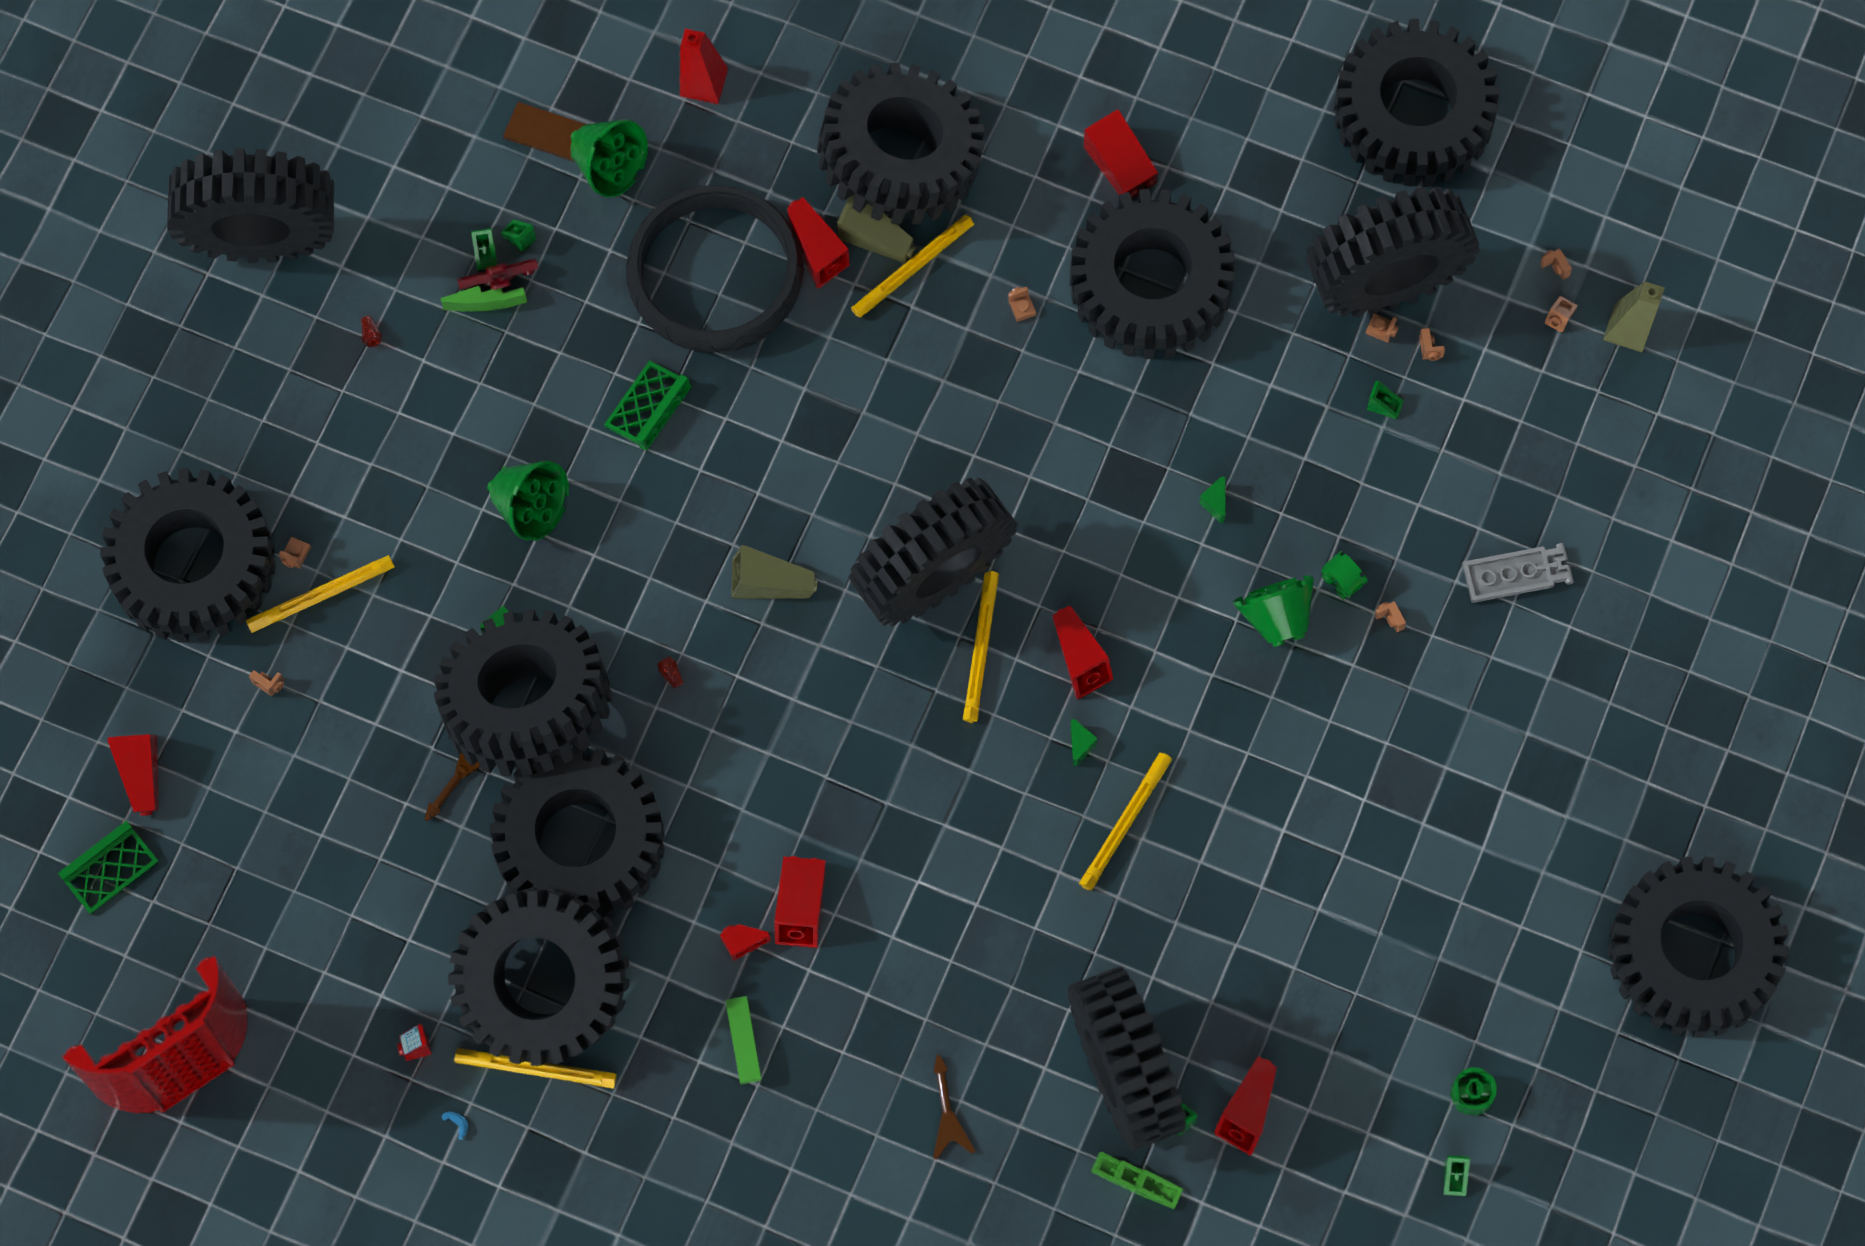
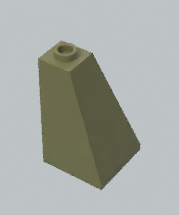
M855 195L848 198L837 222L840 240L904 264L908 258L913 257L916 247H913V238L897 224L891 223V219L884 213L880 221L871 218L873 206L869 204L865 206L861 213L852 209Z
M1645 281L1617 301L1603 340L1642 353L1665 287Z
M741 545L732 558L731 598H810L817 590V579H814L813 571L756 549Z

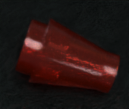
M365 316L360 320L362 342L367 347H376L381 343L382 334L373 322L372 317Z
M671 656L657 664L658 672L671 684L673 689L684 683L677 662Z

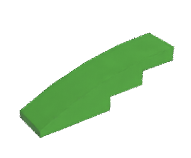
M477 286L440 298L444 310L463 312L489 311L527 303L523 287L503 293L502 288L491 289L481 293L480 287Z
M747 996L726 1000L740 1084L762 1081Z
M1099 1152L1091 1170V1173L1172 1209H1175L1183 1191L1182 1188L1147 1170H1141L1125 1161H1119L1104 1152Z

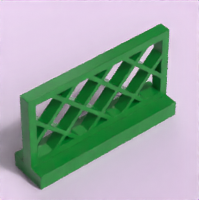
M649 360L605 422V428L638 444L641 449L647 452L692 388L688 378L682 374L679 376ZM653 368L658 371L659 376L648 379L647 374ZM670 378L676 380L672 386L664 388L663 380ZM660 381L662 389L650 392L649 384ZM646 385L647 393L636 395L637 388ZM663 393L662 401L653 404L651 396ZM649 397L650 405L639 408L638 400ZM635 401L636 409L625 411V405ZM651 410L652 415L650 418L642 420L640 412ZM638 414L639 421L627 423L626 416ZM624 418L625 425L618 427L612 425L615 419ZM640 426L641 431L636 437L629 433V428Z
M125 821L61 870L58 875L91 915L159 861L130 824ZM131 835L137 841L136 850L124 849L125 840ZM139 845L144 849V851L139 850ZM120 851L119 863L107 862L108 853ZM123 852L135 853L134 865L122 864ZM138 853L148 854L152 861L146 866L137 865ZM94 864H102V876L89 875L90 867ZM106 865L118 866L117 878L105 877ZM121 867L133 868L132 877L129 879L120 878ZM77 877L86 878L84 890L75 889L70 882ZM89 878L101 879L100 891L87 890ZM104 880L116 881L115 890L103 892ZM78 892L84 893L83 898ZM87 893L99 894L98 903L90 908L86 903Z

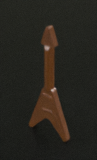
M463 753L460 754L454 776L434 803L428 804L425 821H429L441 812L440 807L460 780L480 768L479 762L472 766L465 760Z
M940 1055L936 1057L934 1074H937L943 1113L933 1155L934 1160L938 1159L951 1141L958 1143L971 1154L975 1153V1149L953 1111H951L945 1074L947 1067Z

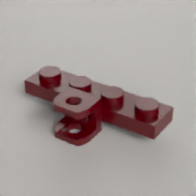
M535 258L510 265L503 263L488 267L484 272L458 278L457 282L459 289L467 290L476 287L475 285L484 284V286L490 285L492 290L510 286V280L514 279L517 274L530 275L535 273L538 265Z

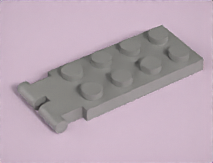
M1559 543L1556 545V548L1545 550L1543 546L1464 561L1462 563L1472 603L1553 588L1554 583L1565 581L1566 585L1574 583L1570 565L1561 564L1568 561L1564 543Z

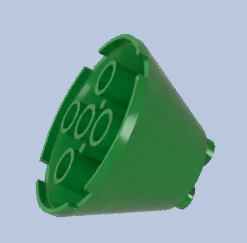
M623 119L587 124L579 130H575L571 135V158L576 162L595 193L608 198L616 197L626 192L636 182L634 178L639 169L643 170L648 153L646 133L636 122Z
M540 461L513 467L505 466L487 486L493 505L516 536L525 541H538L546 537L557 526L565 511V507H563L565 495L569 496L567 474L559 464L552 461Z
M1313 575L1303 576L1304 580L1302 581L1292 578L1249 592V595L1244 597L1245 599H1242V596L1232 601L1233 605L1268 643L1273 644V647L1285 644V640L1292 637L1293 640L1304 638L1309 626L1314 585Z

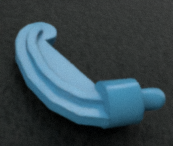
M445 1112L442 1115V1119L447 1120L449 1118L459 1126V1140H462L468 1131L466 1119L460 1114Z

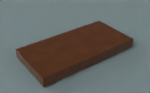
M518 102L503 137L506 140L575 162L571 158V135L575 130H579L587 124Z

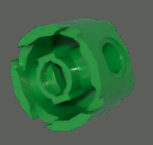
M1342 551L1338 552L1321 568V573L1323 574L1321 577L1328 585L1333 583L1337 589L1335 592L1342 600L1346 597L1350 598L1368 582L1365 575L1363 577L1359 575L1362 571L1348 555H1343Z
M1471 1067L1464 1069L1456 1077L1451 1087V1099L1457 1111L1474 1116L1487 1111L1496 1096L1497 1086L1491 1074L1489 1075L1482 1068Z

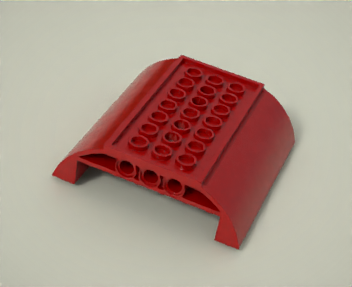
M215 956L203 959L199 966L196 967V970L208 986V991L198 993L193 1001L180 1005L175 1009V1013L169 1017H162L156 1022L154 1027L144 1029L133 1041L121 1044L118 1047V1051L112 1055L107 1054L103 1056L99 1063H97L81 1044L79 1046H72L65 1052L66 1054L62 1058L101 1101L121 1111L131 1113L160 1111L162 1114L235 1065L233 1060L239 1053L245 1040L248 1013L245 1000ZM184 1022L183 1029L179 1031L174 1029L177 1023ZM159 1035H166L162 1043L155 1042ZM146 1047L144 1055H136L139 1048Z

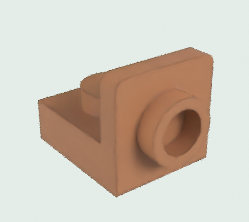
M1560 249L1556 251L1550 250L1542 256L1540 263L1542 268L1552 264L1554 272L1560 275L1562 280L1570 277L1572 268Z
M1017 287L1008 293V302L1017 322L1036 315L1027 287Z
M1559 296L1551 307L1545 324L1563 332L1578 305Z
M1373 314L1365 334L1388 343L1391 336H1396L1399 328L1396 325L1398 318L1393 317L1391 321Z
M1429 328L1421 329L1419 340L1423 360L1435 361L1443 357L1445 347H1435L1434 335H1430Z
M291 537L284 552H279L282 564L289 568L295 566L300 569L311 546Z
M1395 601L1392 603L1385 602L1377 607L1375 611L1376 620L1388 615L1386 617L1388 624L1391 628L1394 627L1397 633L1405 629L1406 622Z
M255 670L249 675L251 682L271 697L275 692L278 693L284 685V678L279 672H277L272 680L265 673L261 672L259 674Z

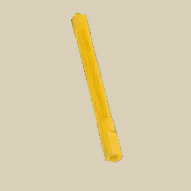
M963 215L851 307L853 313L860 318L971 228L974 225L971 218Z
M387 555L253 616L247 619L246 623L251 633L256 632L394 568L392 560Z
M994 571L985 572L963 714V720L969 723L977 722L999 578V573Z
M1159 752L1123 814L1080 880L1079 884L1084 889L1092 891L1106 865L1171 763L1172 758L1169 755Z
M457 1048L454 1062L607 1088H614L616 1084V1073L545 1063L542 1066H531V1062L526 1061L514 1064L509 1062L510 1057L501 1055L496 1057L491 1053Z

